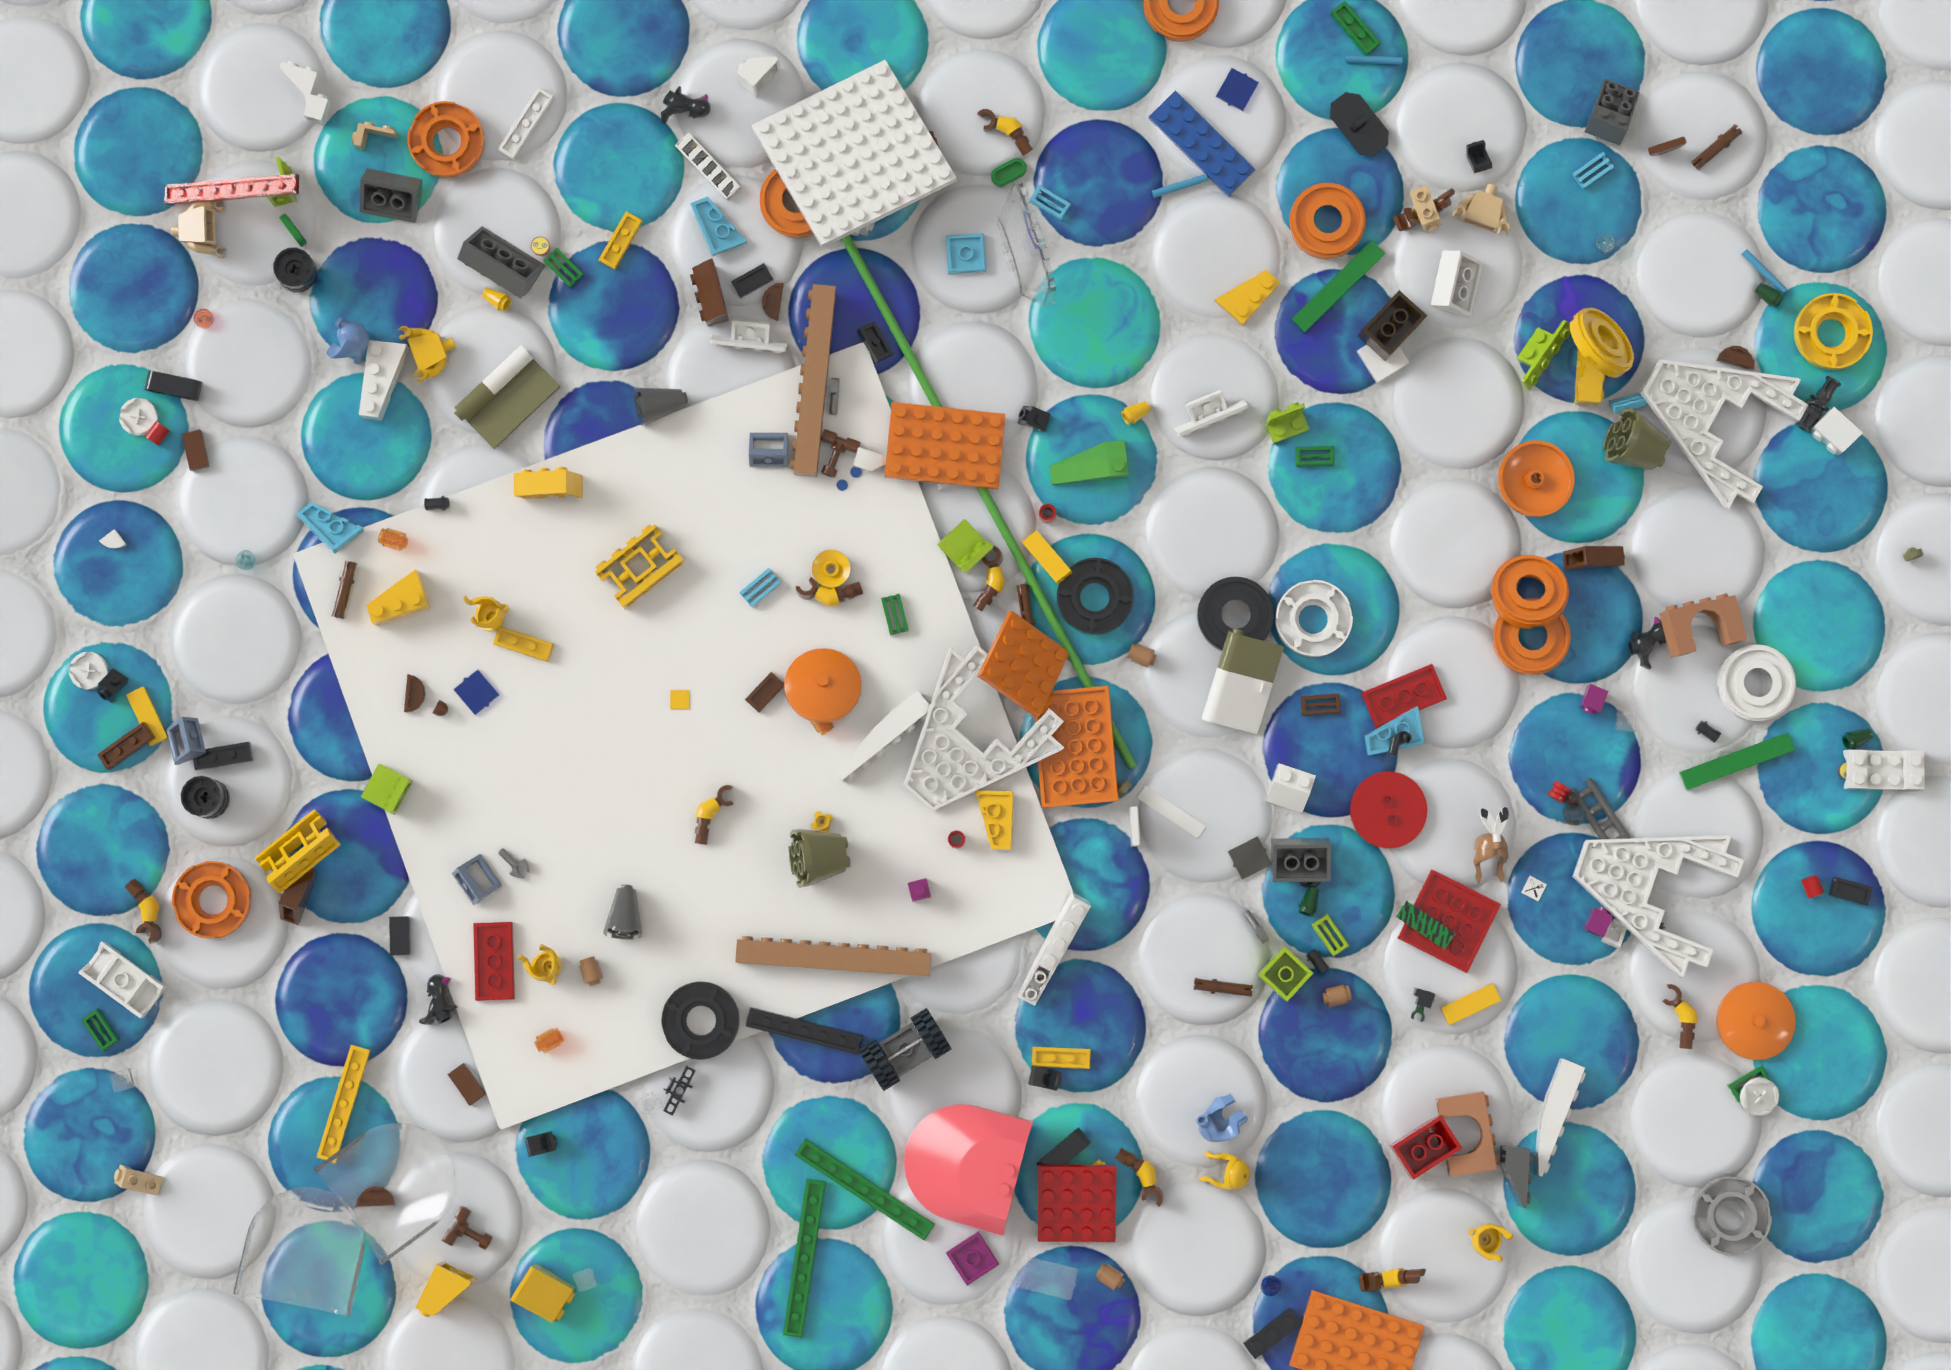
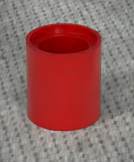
M155 421L145 437L159 446L170 430Z
M1051 504L1042 505L1039 509L1040 520L1043 523L1053 522L1056 517L1055 507ZM1050 509L1053 512L1052 517L1045 518L1042 515L1043 510Z
M952 831L948 836V843L952 848H961L965 844V836L961 831ZM955 834H959L962 837V842L959 845H954L951 842V837Z
M1818 875L1801 880L1807 898L1824 893Z

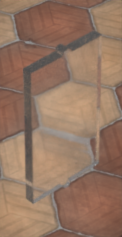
M1022 1255L1020 1267L1017 1269L1018 1275L1015 1287L1071 1300L1073 1289L1077 1285L1075 1281L1078 1268Z

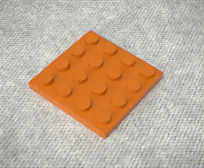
M1010 611L977 677L1036 718L1040 717L1069 655L1062 646L1015 612Z

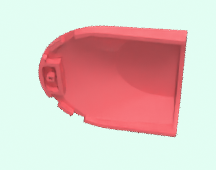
M954 1104L933 1111L915 1127L905 1149L904 1169L912 1193L927 1210L941 1218L1003 1236L1033 1121L970 1104Z

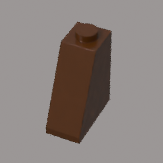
M1583 546L1563 551L1564 570L1615 568L1625 565L1623 546Z
M313 868L284 890L278 903L281 920L299 925L316 880V873Z

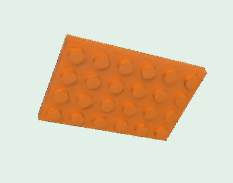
M892 402L884 478L998 490L1005 414Z
M1109 686L1052 691L1040 717L1050 708L1064 721L1051 735L1064 746V749L1038 761L1042 808L1119 801ZM1034 717L1035 723L1039 720L1040 717Z
M1311 1290L1289 1366L1301 1370H1411L1424 1325Z

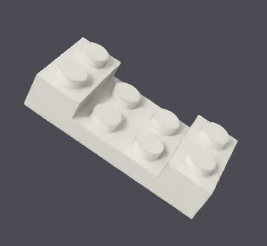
M1843 751L1847 761V778L1844 783V789H1925L1924 751Z
M101 941L96 954L78 972L139 1018H145L167 988L166 985L152 975L147 974L105 941Z

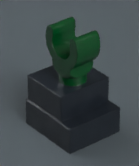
M1415 987L1413 995L1417 996L1415 1001L1417 1007L1410 1017L1414 1019V1015L1420 1013V1021L1423 1022L1425 1019L1424 1007L1431 1009L1435 993Z

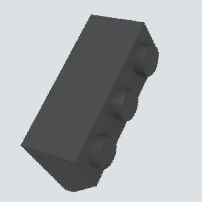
M367 168L360 180V212L413 223L416 222L422 197V179Z
M1329 838L1271 839L1272 882H1331V843Z

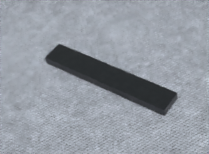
M750 1007L746 1027L854 1054H859L863 1038L861 1034Z

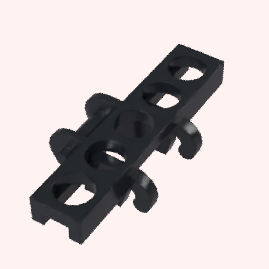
M686 1066L679 1081H676L675 1077L673 1079L669 1077L671 1081L667 1089L664 1088L663 1090L666 1091V1094L670 1093L671 1096L663 1110L664 1112L673 1116L679 1103H685L682 1097L687 1087L693 1088L689 1084L696 1072L695 1069ZM688 1069L692 1071L690 1077L685 1076ZM674 1083H677L674 1091H670ZM677 1087L683 1088L682 1094L676 1093ZM672 1099L678 1100L677 1103H673ZM670 1104L674 1106L672 1112L667 1110Z

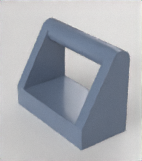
M750 433V467H788V433ZM754 440H784L783 449H754Z
M181 717L166 729L174 765L185 763L206 753L198 718ZM178 731L181 732L185 749L182 754L179 752L175 732Z
M481 854L457 867L452 873L473 905L502 886ZM476 862L493 885V887L484 892L481 891L467 870L468 867Z

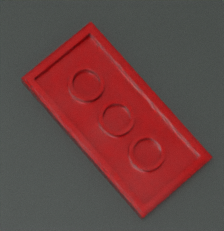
M1433 664L1361 693L1375 728L1388 723L1418 706L1420 711L1447 699Z
M513 922L473 923L475 1001L515 999Z

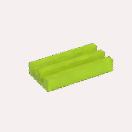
M1328 914L1311 924L1333 957L1349 947V944ZM1327 920L1343 946L1340 947L1323 921ZM1317 925H1321V927L1328 935L1334 946L1337 948L1336 951L1333 950V948L1331 947L1327 939L1324 937V935L1322 934Z

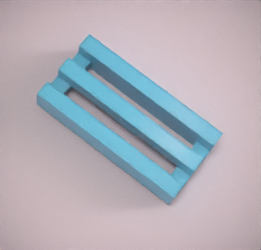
M1602 152L1575 171L1572 176L1580 187L1585 189L1612 170L1614 165L1609 162L1610 160ZM1602 159L1601 163H1599L1597 166H1595L1579 178L1578 175L1581 172L1589 168L1598 160ZM1602 166H1607V168H1605L1596 176L1588 180L1586 183L1582 182L1585 178H1587L1592 173L1600 169Z
M1038 185L1029 200L1030 203L1062 221L1071 206L1069 202L1041 185ZM1039 191L1064 205V209L1038 194ZM1035 198H1038L1039 200L1058 210L1059 212H1061V214L1055 212L1054 210L1035 200Z
M1641 392L1609 400V407L1615 414L1627 408L1637 409L1649 405L1641 395Z
M768 568L739 593L753 607L778 587L781 582ZM768 574L770 575V577L767 580H765L749 595L745 594L756 584H758L762 579H764ZM772 580L775 581L773 585H771L767 590L760 594L756 599H754L753 601L750 600V598L757 594Z

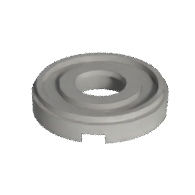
M1735 1176L1713 1179L1700 1189L1693 1201L1691 1211L1693 1228L1699 1239L1708 1248L1718 1253L1731 1256L1749 1253L1762 1244L1770 1231L1772 1216L1770 1214L1769 1201L1764 1192L1749 1180ZM1727 1200L1737 1202L1744 1211L1742 1224L1733 1230L1722 1228L1715 1218L1717 1207Z

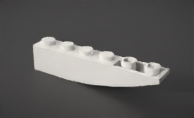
M916 691L891 711L873 728L847 763L840 776L842 782L844 780L848 782L857 775L855 772L859 768L863 770L872 763L870 760L874 756L880 757L887 751L885 748L889 744L895 745L902 739L900 736L904 732L910 733L917 727L915 724L919 720L925 721L930 705L919 691Z
M1071 892L1046 937L1023 983L1018 998L1034 1006L1036 1005L1091 907L1089 900Z
M1561 1058L1545 1095L1540 1113L1535 1151V1174L1543 1176L1549 1170V1158L1556 1152L1557 1145L1555 1143L1557 1138H1560L1564 1132L1562 1125L1564 1120L1568 1119L1571 1114V1102L1576 1100L1579 1093L1577 1087L1579 1083L1583 1082L1586 1075L1584 1072L1585 1067Z

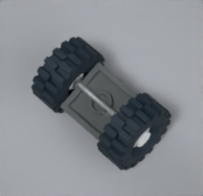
M927 1008L910 1018L912 1023L884 1039L879 1044L876 1040H873L859 1049L861 1056L883 1091L900 1082V1076L925 1062L932 1055L937 1059L952 1050Z

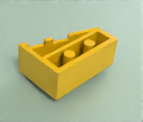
M1578 348L1574 404L1597 406L1604 399L1602 385L1605 380V374L1594 368L1597 363L1590 355L1585 358Z
M556 467L554 471H550L548 468H539L538 472L523 469L521 473H514L515 497L522 499L552 496L565 498V496L572 495L576 498H583V475L568 471L567 467Z
M416 569L366 605L371 622L376 626L431 608L420 572Z

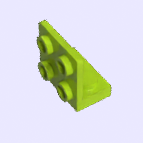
M276 157L281 179L293 177L292 169L287 165V162L283 161L280 157ZM298 191L266 194V197L274 207H279L296 202L295 195H298Z
M1296 402L1287 406L1288 409L1284 411L1277 409L1270 412L1265 424L1273 444L1309 431L1303 414L1304 403L1299 405Z
M963 519L937 544L963 573H967L993 548L992 544L989 541H985L966 519Z
M378 764L361 797L395 815L413 780L382 764Z

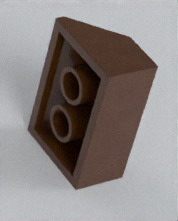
M713 258L693 267V274H690L692 285H696L698 292H695L697 304L701 303L702 310L699 311L702 322H706L707 326L729 321Z

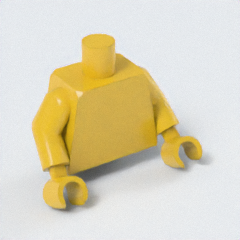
M407 326L400 327L398 331H403L405 335H400L399 338L403 340L407 336L410 337L407 340L418 367L413 376L419 375L421 377L416 382L422 383L424 379L438 376L446 367V362L449 361L447 351L456 348L453 338L442 341L441 336L433 330L408 328Z

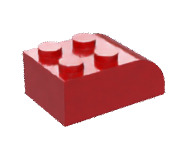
M1442 1115L1428 1120L1389 1145L1412 1180L1462 1149V1146Z

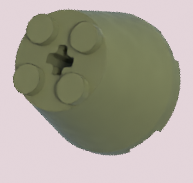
M1627 408L1620 412L1621 417L1615 424L1610 425L1602 447L1606 455L1604 459L1612 464L1653 470L1657 466L1662 467L1665 462L1664 456L1672 440L1640 412L1632 408Z
M796 829L790 832V838L793 839L791 846H788L789 862L792 875L795 874L798 879L796 885L799 888L809 887L846 871V868L850 867V858L846 853V848L848 847L846 837H842L837 833Z

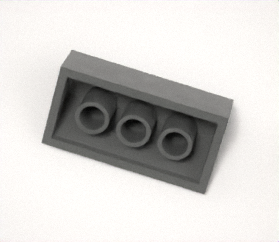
M483 226L463 242L457 258L466 266L474 269L482 276L487 277L519 298H522L531 290L545 268L543 263Z

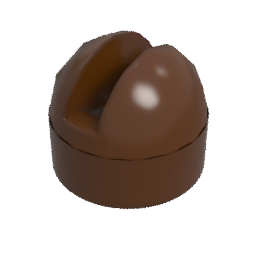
M439 700L433 714L444 716L448 712V706L445 702Z

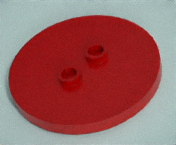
M1391 771L1380 772L1369 776L1358 785L1351 798L1350 817L1356 832L1369 844L1386 849L1398 848L1413 841L1422 831L1427 819V802L1421 788L1408 776Z

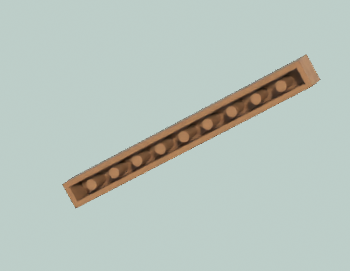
M813 284L812 290L809 289L808 301H811V307L807 308L806 312L809 326L805 327L804 331L807 345H803L802 350L805 364H801L800 369L803 383H799L798 394H801V402H797L796 413H799V421L795 420L794 432H797V439H793L792 451H795V458H791L790 469L793 470L794 475L817 477L836 286Z
M742 936V940L737 939L735 963L916 976L930 975L931 953H927V949L916 948L915 952H909L907 947H896L895 951L888 950L889 946L877 945V949H869V945L858 944L857 948H852L850 943H838V946H830L831 942L819 941V945H811V941L800 940V944L792 943V939H780V942H772L773 938L761 937V941H753L751 936Z

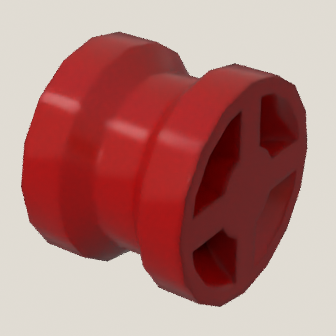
M1554 781L1552 784L1553 788L1548 791L1547 795L1553 800L1564 804L1565 796L1570 794L1571 790L1560 782Z

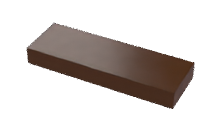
M142 722L97 755L105 768L111 770L154 740L155 736L146 722Z

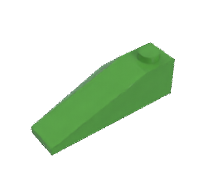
M1124 440L1103 442L1051 465L1052 485L1128 478Z

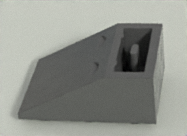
M1604 79L1589 117L1585 133L1620 146L1628 131L1640 92Z
M1501 1145L1499 1163L1517 1206L1527 1208V1204H1530L1531 1194L1528 1192V1184H1531L1532 1181L1529 1164L1532 1165L1533 1153H1530V1149L1525 1147Z

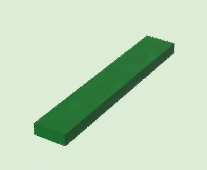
M1371 240L1291 321L1305 333L1385 253Z
M1787 732L1679 772L1685 789L1688 790L1795 751Z

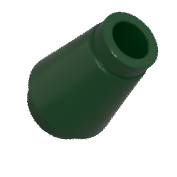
M1760 283L1755 290V293L1770 307L1777 308L1785 296L1781 293L1782 291Z
M1869 728L1846 732L1842 737V741L1847 750H1855L1872 739L1873 734Z
M1308 887L1298 906L1299 913L1310 917L1317 913L1319 889Z

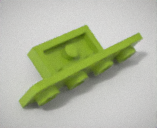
M1566 320L1561 322L1554 334L1537 328L1518 355V361L1530 367L1522 379L1526 389L1530 390L1538 382L1539 376L1547 369L1553 356L1559 352L1564 340L1570 336V325Z

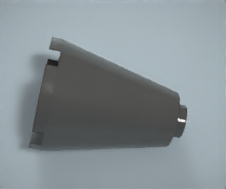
M634 388L633 391L637 392V395L634 396L637 416L642 417L643 421L640 422L642 426L681 410L688 403L687 394L682 392L681 389Z
M621 885L620 888H617L603 930L605 936H607V933L612 934L611 938L628 940L633 939L635 935H638V938L642 937L637 892L633 889L632 885Z

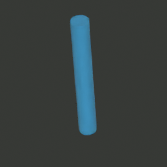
M1346 55L1345 62L1402 65L1403 57Z
M1206 174L1153 190L1152 195L1153 198L1206 182L1208 178Z
M1746 249L1741 254L1776 289L1782 291V294L1787 290L1750 251Z

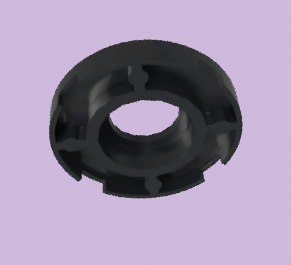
M1087 558L1076 562V564L1069 568L1072 573L1059 583L1057 589V605L1063 619L1072 628L1084 634L1101 635L1115 630L1126 620L1133 605L1134 594L1129 577L1120 566L1107 559ZM1091 583L1103 585L1109 593V602L1100 611L1093 612L1087 610L1081 603V591Z
M1244 577L1223 578L1212 584L1200 599L1197 608L1198 627L1205 640L1214 648L1222 651L1228 630H1233V628L1224 623L1221 616L1224 605L1233 600L1244 602L1249 607L1251 613L1249 622L1244 627L1238 628L1244 631V635L1263 641L1269 635L1274 622L1273 604L1264 588L1253 580Z
M692 982L681 986L670 995L662 1011L661 1025L667 1042L676 1052L687 1058L703 1060L718 1056L731 1046L739 1030L740 1015L735 1000L725 989L710 982ZM696 1006L709 1007L715 1014V1027L706 1035H697L687 1026L688 1013Z

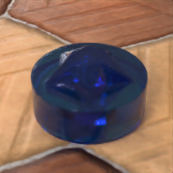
M1272 1275L1266 1276L1261 1282V1291L1267 1296H1275L1281 1288L1280 1280Z

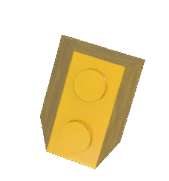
M442 1261L436 1264L415 1308L423 1316H434L474 1284L477 1278Z
M535 1263L529 1268L510 1300L553 1323L556 1319L559 1321L565 1312L563 1307L566 1302L570 1304L576 1295L573 1293L575 1287L538 1263Z

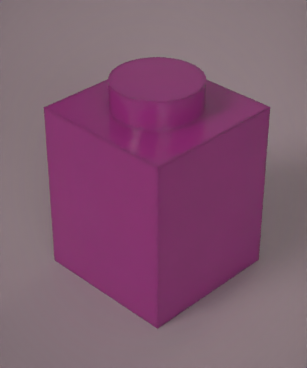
M1592 684L1587 685L1579 707L1583 708V712L1589 715L1600 713L1609 691Z
M926 878L908 883L912 902L931 898Z
M1599 906L1598 909L1592 908L1583 930L1600 938L1604 937L1613 916L1608 914L1609 911Z

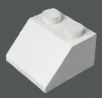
M777 57L748 58L746 62L742 61L738 65L736 73L739 83L756 97L778 74L781 67Z
M1835 407L1824 413L1811 428L1812 436L1817 441H1822L1827 445L1826 448L1829 452L1837 455L1843 453L1863 433Z
M1279 763L1265 801L1302 813L1316 775Z

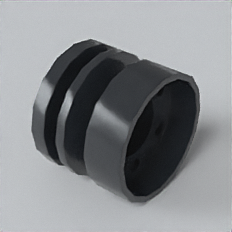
M297 247L282 250L274 260V274L285 289L294 293L304 292L314 285L317 278V267L310 255L304 250ZM296 268L299 269V275L297 276L294 274Z
M196 776L188 780L182 787L180 795L181 803L186 811L205 819H214L221 816L228 808L230 802L229 791L226 786L220 781L206 776ZM211 796L210 800L205 801L206 797Z

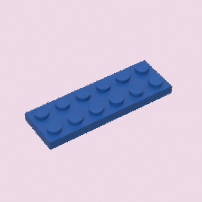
M1176 90L1148 117L1228 197L1255 172V168Z

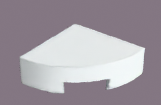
M115 529L99 540L104 546L114 549L123 548L127 545Z

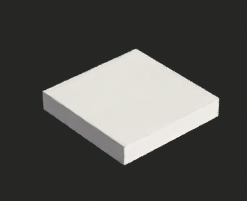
M1368 345L1357 350L1358 355L1376 383L1410 363L1400 347L1386 361Z
M1135 806L1129 808L1131 847H1138L1140 845L1138 807Z

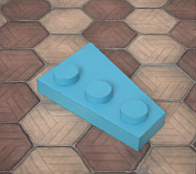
M709 197L690 203V207L712 256L747 243V240L738 233L732 223L730 224Z
M313 502L297 513L298 518L334 554L364 532L363 527L356 526L347 519L340 518Z
M1418 706L1364 735L1367 755L1388 752L1392 736L1401 731L1410 733L1412 739L1409 743L1406 742L1400 745L1399 749L1424 745Z

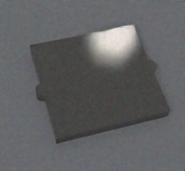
M1258 836L1228 851L1234 863L1233 867H1236L1242 880L1271 865V861L1266 853L1267 849L1263 847Z

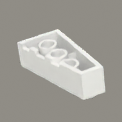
M369 340L359 416L361 418L382 421L393 389L397 384L398 376L410 351L407 344Z

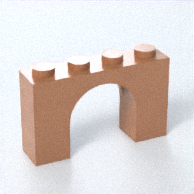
M1726 593L1716 596L1715 600H1711V597L1700 599L1698 604L1690 601L1683 603V607L1677 608V605L1666 607V611L1659 613L1671 658L1697 651L1691 631V623L1697 613L1705 614L1713 620L1721 646L1747 640L1736 595L1728 597Z
M1483 1091L1435 1098L1438 1115H1442L1443 1118L1467 1115L1476 1121L1480 1129V1139L1473 1150L1463 1154L1451 1155L1445 1159L1448 1176L1497 1170L1496 1165H1499L1498 1154L1494 1153L1493 1145H1496L1494 1133L1491 1134L1490 1130L1493 1122L1491 1114L1487 1112V1107L1489 1106L1488 1095H1485Z

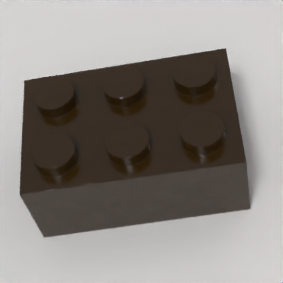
M1399 290L1360 331L1358 337L1386 361L1424 321L1427 315Z

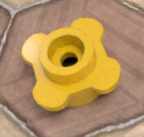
M817 811L814 814L815 819L811 827L814 830L820 829L823 832H829V825L833 820L832 815H825Z

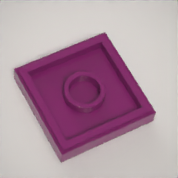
M979 1231L946 1252L967 1286L999 1265V1262Z

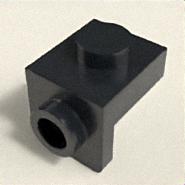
M1484 140L1473 142L1466 146V157L1474 174L1492 168V162L1486 151Z
M1023 406L1018 415V424L1027 425L1038 431L1045 432L1051 414L1034 406Z
M112 669L98 683L97 693L102 699L113 703L116 695L128 683V678Z
M1032 1065L1028 1085L1057 1091L1061 1083V1072Z
M552 1131L524 1138L529 1157L556 1150L557 1139Z

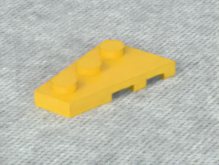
M1265 270L1214 299V301L1243 326L1278 287L1280 281Z
M976 790L991 849L1012 850L1014 792Z

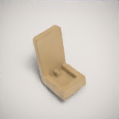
M371 122L358 123L357 131L352 135V143L357 150L364 151L368 133L395 139L398 138V134L390 126H383L381 128L376 127Z
M1425 185L1410 191V196L1423 231L1433 232L1437 230L1442 224L1428 186Z
M120 1164L119 1169L114 1174V1183L121 1188L158 1195L163 1177L133 1170L127 1165Z

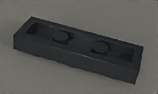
M251 742L205 749V754L193 759L196 771L253 761Z
M1287 1308L1244 1341L1243 1344L1253 1358L1256 1359L1300 1326L1301 1322L1292 1310Z

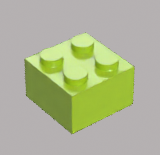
M1282 947L1257 976L1287 1002L1310 978L1313 972L1286 947Z

